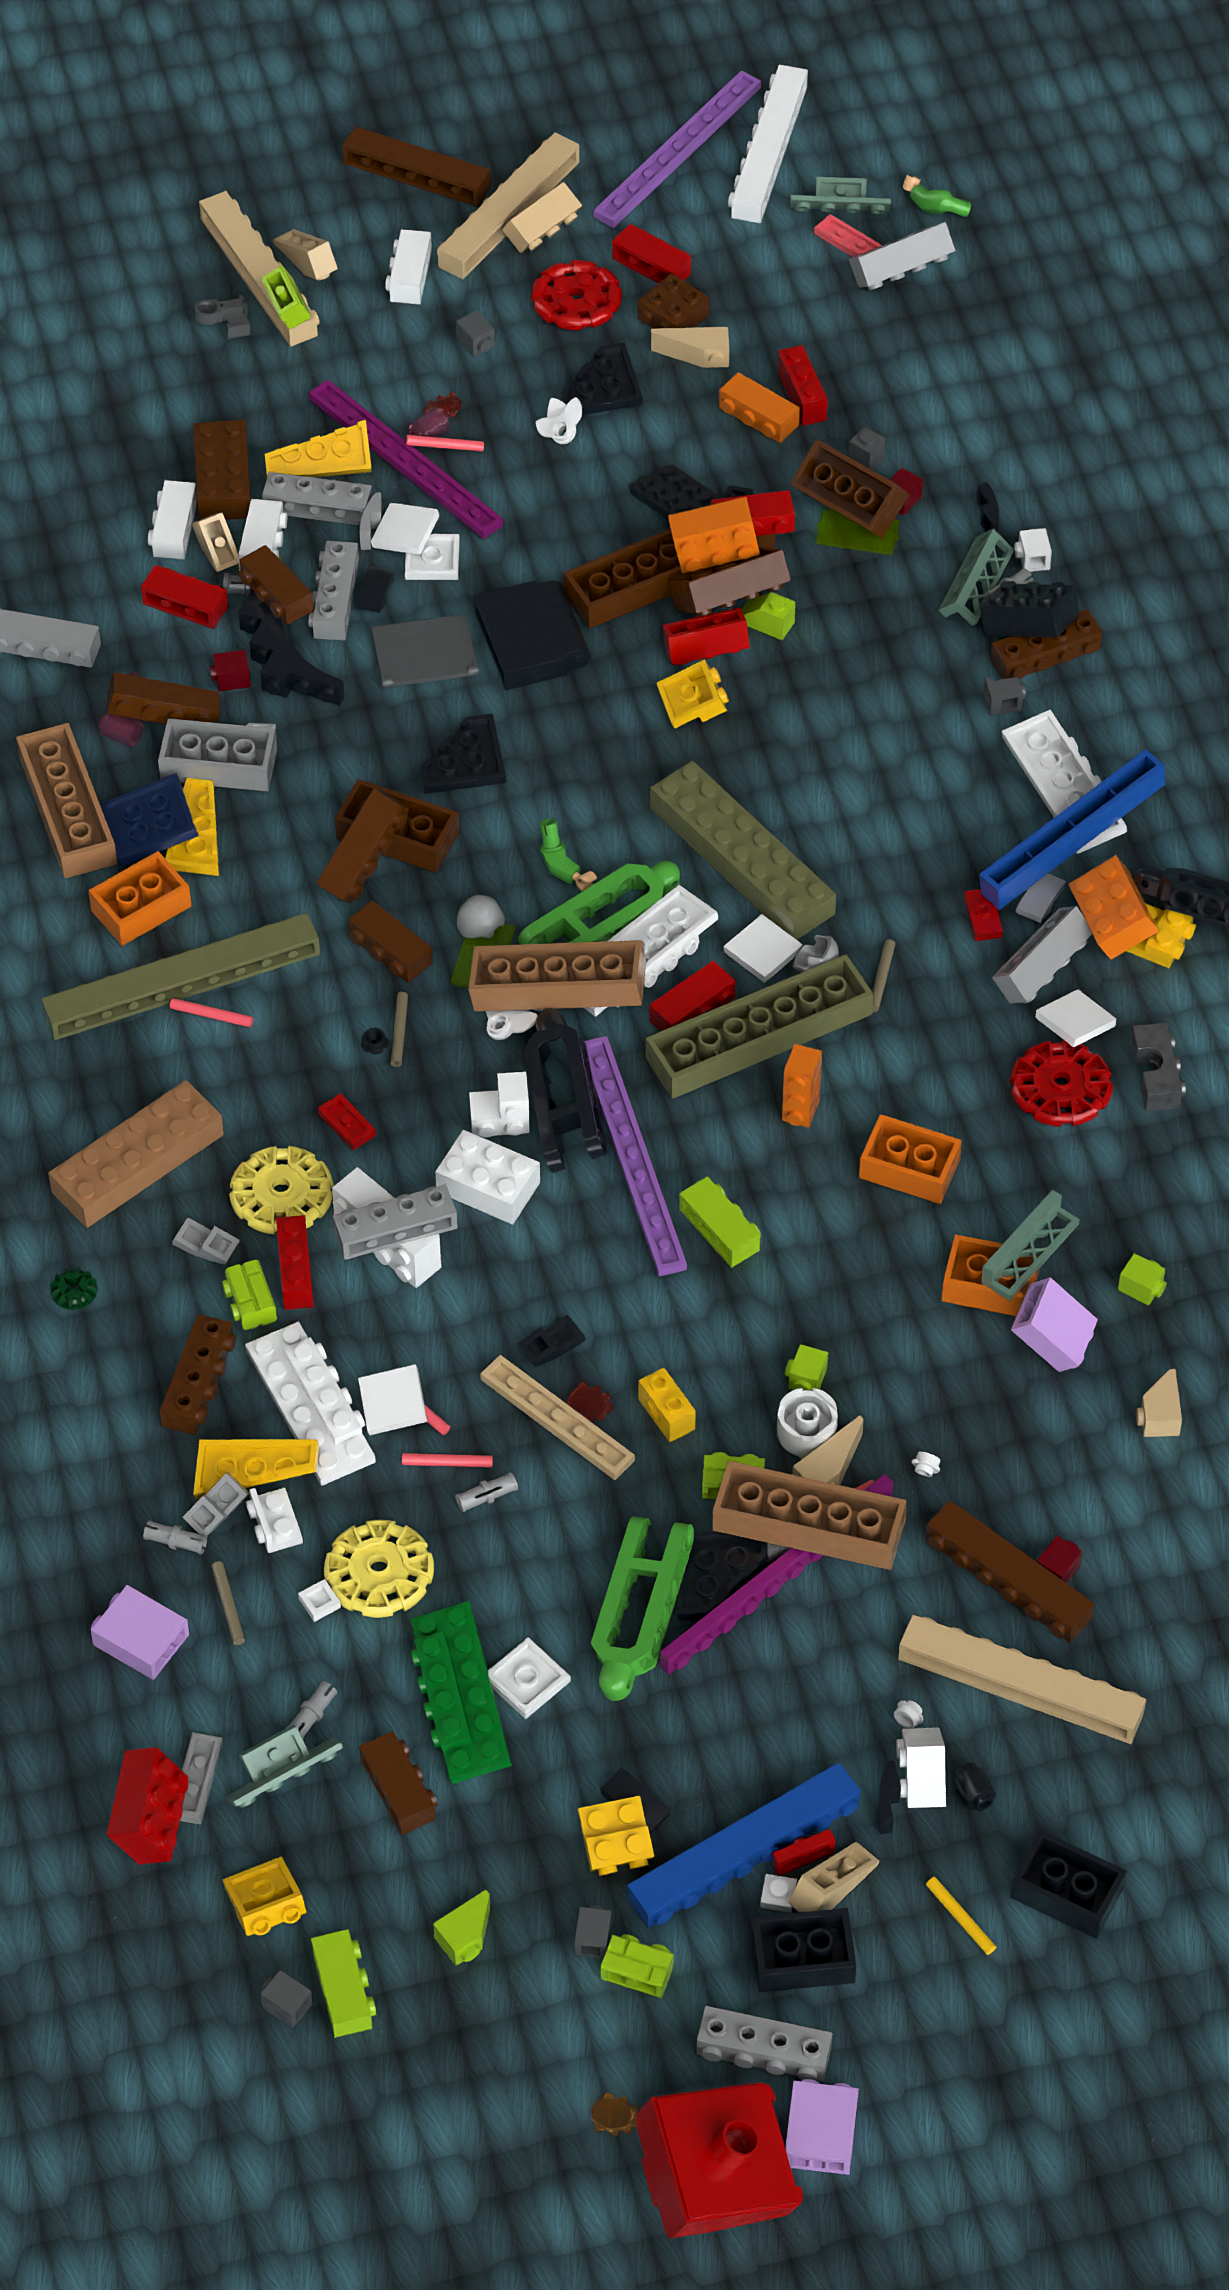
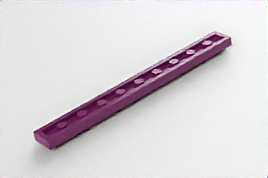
M326 380L309 392V400L345 428L366 420L369 448L480 537L485 539L503 526L502 517L414 447L406 445L404 439L331 381Z
M884 1474L864 1491L892 1497L893 1481ZM794 1548L789 1549L660 1651V1667L668 1675L676 1669L680 1670L685 1667L693 1655L698 1651H705L722 1632H729L735 1626L737 1620L744 1615L753 1613L762 1600L767 1596H774L780 1590L781 1585L789 1579L797 1578L806 1565L812 1561H818L823 1555Z

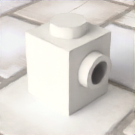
M1046 528L1020 531L1019 542H1015L1014 548L1015 556L1021 559L1023 569L1025 568L1030 572L1050 570L1052 551Z

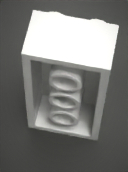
M358 1167L332 1187L334 1215L340 1214L345 1210L362 1208L374 1202L394 1199L391 1194ZM439 1234L373 1252L380 1263L389 1265L403 1282L408 1281L415 1288L441 1268Z

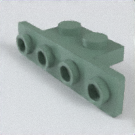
M817 177L816 196L791 195L790 208H795V210L806 212L810 209H820V211L827 213L834 212L835 210H845V212L853 214L860 211L884 214L890 211L891 199L866 198L867 179Z
M291 1725L238 1754L251 1782L225 1796L226 1801L234 1807L248 1806L256 1800L255 1796L260 1793L275 1791L283 1785L282 1781L289 1777L302 1776L310 1771L309 1766L318 1761L323 1763L337 1756V1751L344 1746L341 1741L330 1738L308 1751L297 1727Z

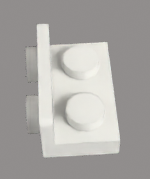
M255 1488L249 1489L250 1500L246 1501V1506L250 1519L256 1518L258 1525L254 1526L259 1544L265 1543L268 1553L302 1544L303 1538L286 1489L282 1488L261 1495L257 1494Z

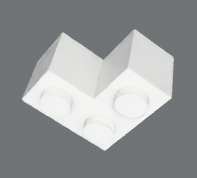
M526 1072L497 1074V1091L469 1092L472 1134L479 1137H491L495 1135L510 1134L515 1136L530 1133Z
M940 1728L902 1729V1739L896 1740L899 1766L905 1767V1779L899 1780L900 1798H906L908 1808L946 1807L945 1745Z

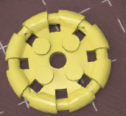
M273 1146L251 1154L247 1162H241L231 1178L230 1188H232V1192L229 1194L235 1213L240 1219L247 1220L249 1227L263 1233L275 1235V1232H277L275 1217L305 1215L306 1229L313 1225V1221L316 1218L321 1219L331 1205L333 1199L331 1188L334 1186L329 1169L323 1161L315 1159V1154L294 1146H288V1148ZM277 1160H288V1165H277ZM277 1185H287L289 1187L284 1192L274 1190ZM310 1186H317L319 1189H310ZM247 1187H252V1190H245V1189H246ZM305 1204L310 1208L306 1212L301 1209ZM258 1205L260 1209L254 1212L252 1209Z
M391 1520L365 1521V1525L359 1527L354 1525L348 1528L332 1543L333 1549L331 1553H327L325 1558L324 1577L339 1599L340 1605L351 1612L353 1610L360 1611L362 1616L390 1617L393 1616V1612L398 1610L407 1611L424 1597L427 1592L425 1588L427 1584H431L433 1579L434 1560L432 1553H429L426 1549L428 1544L414 1529L407 1525L401 1527ZM370 1536V1539L362 1542V1538ZM391 1536L398 1538L396 1544L389 1542L387 1540L390 1539ZM412 1553L416 1554V1556L409 1558L408 1554ZM343 1554H352L350 1559L343 1557ZM376 1562H383L387 1565L383 1571H374L371 1569V1566ZM349 1575L350 1580L342 1582L341 1579ZM411 1575L417 1579L415 1582L408 1580V1576ZM361 1592L367 1597V1600L358 1598ZM396 1592L398 1598L388 1601L386 1595Z

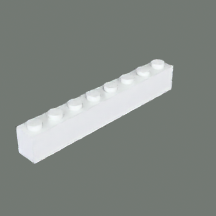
M779 65L776 74L771 75L770 91L766 90L764 96L765 106L764 108L760 107L758 113L759 123L754 124L753 141H748L746 148L747 158H742L740 166L741 175H736L734 183L735 192H731L729 196L728 207H732V218L756 223H761L807 89V69Z

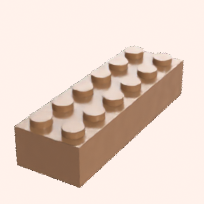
M69 723L17 736L19 759L64 879L117 865L115 843Z
M642 940L474 946L468 988L474 1011L642 1006L646 971V958Z
M185 1080L48 1172L51 1192L88 1228L224 1135L222 1115Z
M728 1461L713 1508V1531L892 1570L906 1521L907 1500Z

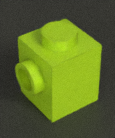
M1134 1253L1120 1274L1118 1291L1149 1306L1154 1297L1159 1298L1165 1290L1167 1284L1164 1281L1165 1268L1153 1260H1147Z
M800 1344L795 1359H789L786 1366L785 1376L789 1377L788 1389L803 1388V1391H813V1388L820 1389L828 1368V1352Z

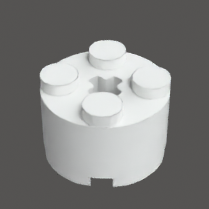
M803 1388L795 1389L786 1394L780 1402L777 1417V1438L780 1444L791 1454L803 1459L837 1433L838 1413L835 1401L826 1392L813 1388V1391H803Z

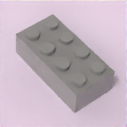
M168 718L158 759L160 779L177 773L181 783L184 784L186 778L211 780L215 787L269 792L277 754L276 729Z

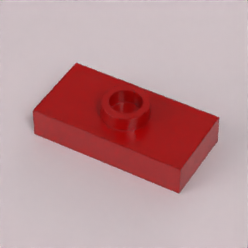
M981 889L964 891V901L974 940L982 941L1002 938L1003 929L997 907L981 894Z
M341 1093L318 1107V1115L353 1151L376 1136V1129Z
M828 1829L809 1838H798L790 1846L773 1852L772 1868L776 1876H783L835 1854L836 1839L831 1830Z

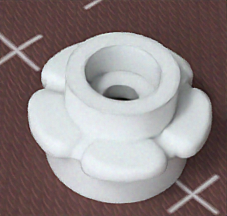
M918 1452L916 1459H912V1464L916 1467V1473L932 1477L933 1473L936 1474L940 1471L939 1464L941 1460L930 1453Z
M911 1700L898 1702V1708L894 1712V1717L902 1727L910 1729L923 1722L922 1709L916 1702Z

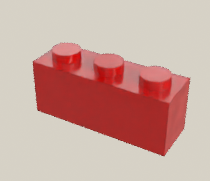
M629 224L612 240L613 260L658 284L671 273L683 281L691 274V255L632 224Z
M803 345L778 350L777 372L791 403L800 407L799 420L802 426L826 421L828 398Z
M789 490L711 500V505L747 497L756 537L794 532L795 512Z
M155 565L141 585L143 605L211 629L216 627L228 609L226 589L203 582L195 577L183 575L169 568Z
M740 607L662 625L665 650L671 665H684L690 661L711 659L716 655L737 653L743 649L750 648L747 621Z
M713 960L649 1005V1022L661 1032L726 1005L735 998L736 980Z
M305 1215L276 1218L284 1310L312 1308L314 1304Z

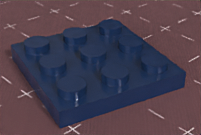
M177 773L101 803L105 820L115 843L116 855L122 867L150 856L157 851L160 852L199 836Z

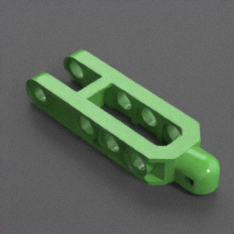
M662 861L651 868L647 865L627 863L528 925L520 933L518 943L519 945L550 944L562 935H565L570 940L569 943L608 941L680 884V870L672 861ZM648 886L650 887L647 894L593 928L589 929L582 922L588 916L590 918L593 917L596 911L607 904L615 903L618 897L629 890H644Z
M632 1516L629 1520L591 1641V1645L597 1653V1658L602 1664L599 1686L603 1695L609 1700L619 1701L626 1698L632 1690L635 1677L645 1674L656 1667L694 1540L692 1524L674 1523L662 1561L644 1559L646 1552L644 1546L648 1535V1525H651L649 1518ZM638 1575L656 1577L636 1645L629 1649L613 1647L616 1636H620L621 1633L619 1626L624 1610L629 1607L628 1597L633 1583H636Z

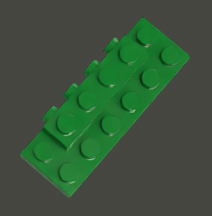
M466 1601L412 1618L411 1623L415 1635L416 1649L411 1650V1655L415 1667H421L423 1675L417 1676L418 1684L422 1694H428L429 1702L424 1703V1708L428 1720H434L436 1727L430 1730L435 1748L441 1747L444 1753L452 1784L512 1766L470 1602Z

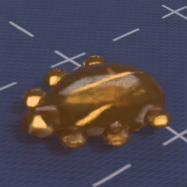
M606 2093L604 2098L596 2101L592 2108V2120L595 2123V2131L597 2133H601L603 2130L610 2131L611 2136L616 2137L618 2132L623 2130L625 2134L629 2135L632 2132L631 2127H636L637 2115L634 2113L638 2111L637 2106L632 2105L629 2107L626 2097L617 2099L613 2098L611 2093Z

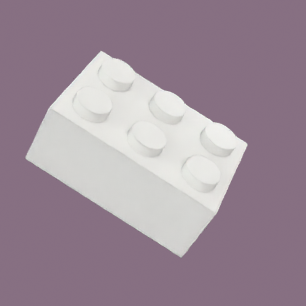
M463 1130L435 1172L436 1187L446 1184L452 1199L513 1225L540 1184V1162Z

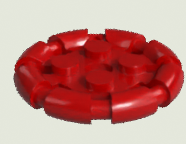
M571 260V263L568 264L559 262L548 267L541 273V278L535 279L531 289V301L534 303L533 307L536 313L547 323L557 324V327L561 329L579 331L584 327H598L613 317V312H617L621 305L622 289L619 287L620 283L617 277L604 266L599 268L595 262ZM573 273V276H565V274ZM579 295L582 298L574 299L572 296Z
M1061 1040V1043L1042 1042L1027 1049L1025 1055L1016 1060L1010 1074V1084L1013 1085L1011 1094L1018 1107L1025 1114L1028 1112L1032 1114L1034 1120L1055 1127H1061V1124L1081 1125L1097 1117L1098 1111L1105 1109L1113 1092V1083L1110 1082L1112 1076L1110 1069L1100 1055L1088 1051L1089 1047L1082 1044L1072 1047L1065 1040ZM1083 1060V1061L1086 1062V1063L1083 1064V1067H1082V1066H1081L1080 1064H1078L1077 1062H1080V1061ZM1038 1063L1040 1064L1038 1068L1035 1065H1033ZM1057 1078H1064L1069 1083L1066 1085H1059L1055 1083L1054 1080ZM1026 1082H1033V1084L1024 1085ZM1088 1097L1093 1101L1089 1103L1085 1100V1098ZM1038 1099H1040L1041 1106L1035 1103ZM1070 1107L1071 1112L1061 1113L1060 1108Z

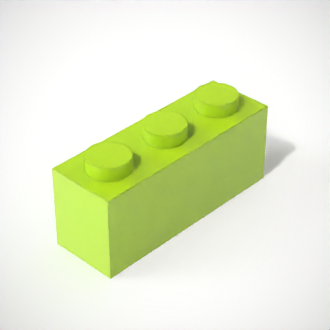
M708 1176L679 1193V1210L731 1268L760 1251L761 1233L758 1227L753 1222L749 1223L743 1216L741 1208L736 1203L732 1204L726 1197L723 1188L719 1184H714Z
M349 1929L311 1938L312 1952L334 2037L372 2029L371 2016L376 2015L373 1997H366L364 1988L369 1987L365 1968L359 1969L356 1960L361 1958L358 1940L351 1941Z

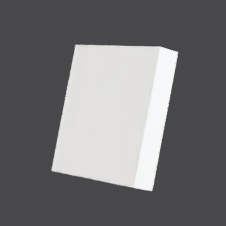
M390 503L371 540L372 547L420 555L440 516L438 510Z
M430 534L420 555L406 553L405 580H458L459 534Z
M761 914L724 945V953L765 983L797 956L803 944Z
M1075 990L1037 1009L1035 1016L1036 1019L1072 1047L1116 1025L1115 1017L1080 990Z
M416 1364L358 1378L369 1435L428 1422Z
M529 1637L488 1670L492 1688L525 1719L571 1682V1676Z

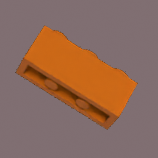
M739 372L719 389V408L725 413L741 420L744 424L760 431L768 438L781 443L799 426L800 407Z
M794 1044L784 1069L782 1121L794 1126L810 1127L820 1102L822 1051Z

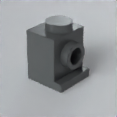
M990 677L985 678L983 696L990 716L1022 711L1023 699H1026V688L1024 683L1019 682L1018 677L991 681Z

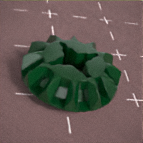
M79 1267L71 1271L66 1268L61 1275L56 1274L53 1283H50L53 1301L58 1306L69 1310L88 1306L95 1299L98 1291L96 1279L92 1277L89 1271H81ZM78 1283V1291L76 1289H72L71 1291H69V1284L74 1286Z

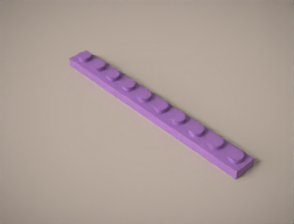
M740 71L593 210V218L612 228L619 224L761 88V80Z
M604 1036L583 1041L587 1045L597 1100L658 1277L687 1270V1263L608 1037Z

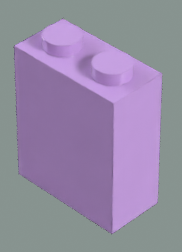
M1050 1277L1030 1284L1011 1331L1058 1372L1076 1368L1082 1363L1087 1345L1094 1335L1093 1331L1098 1319Z
M126 1585L121 1593H116L113 1596L106 1612L102 1616L96 1617L93 1621L91 1635L94 1646L154 1680L189 1636L187 1619Z
M804 2079L801 2082L793 2081L785 2148L791 2168L850 2175L859 2088H852L844 2083H836L834 2085L819 2084V2082L811 2079Z

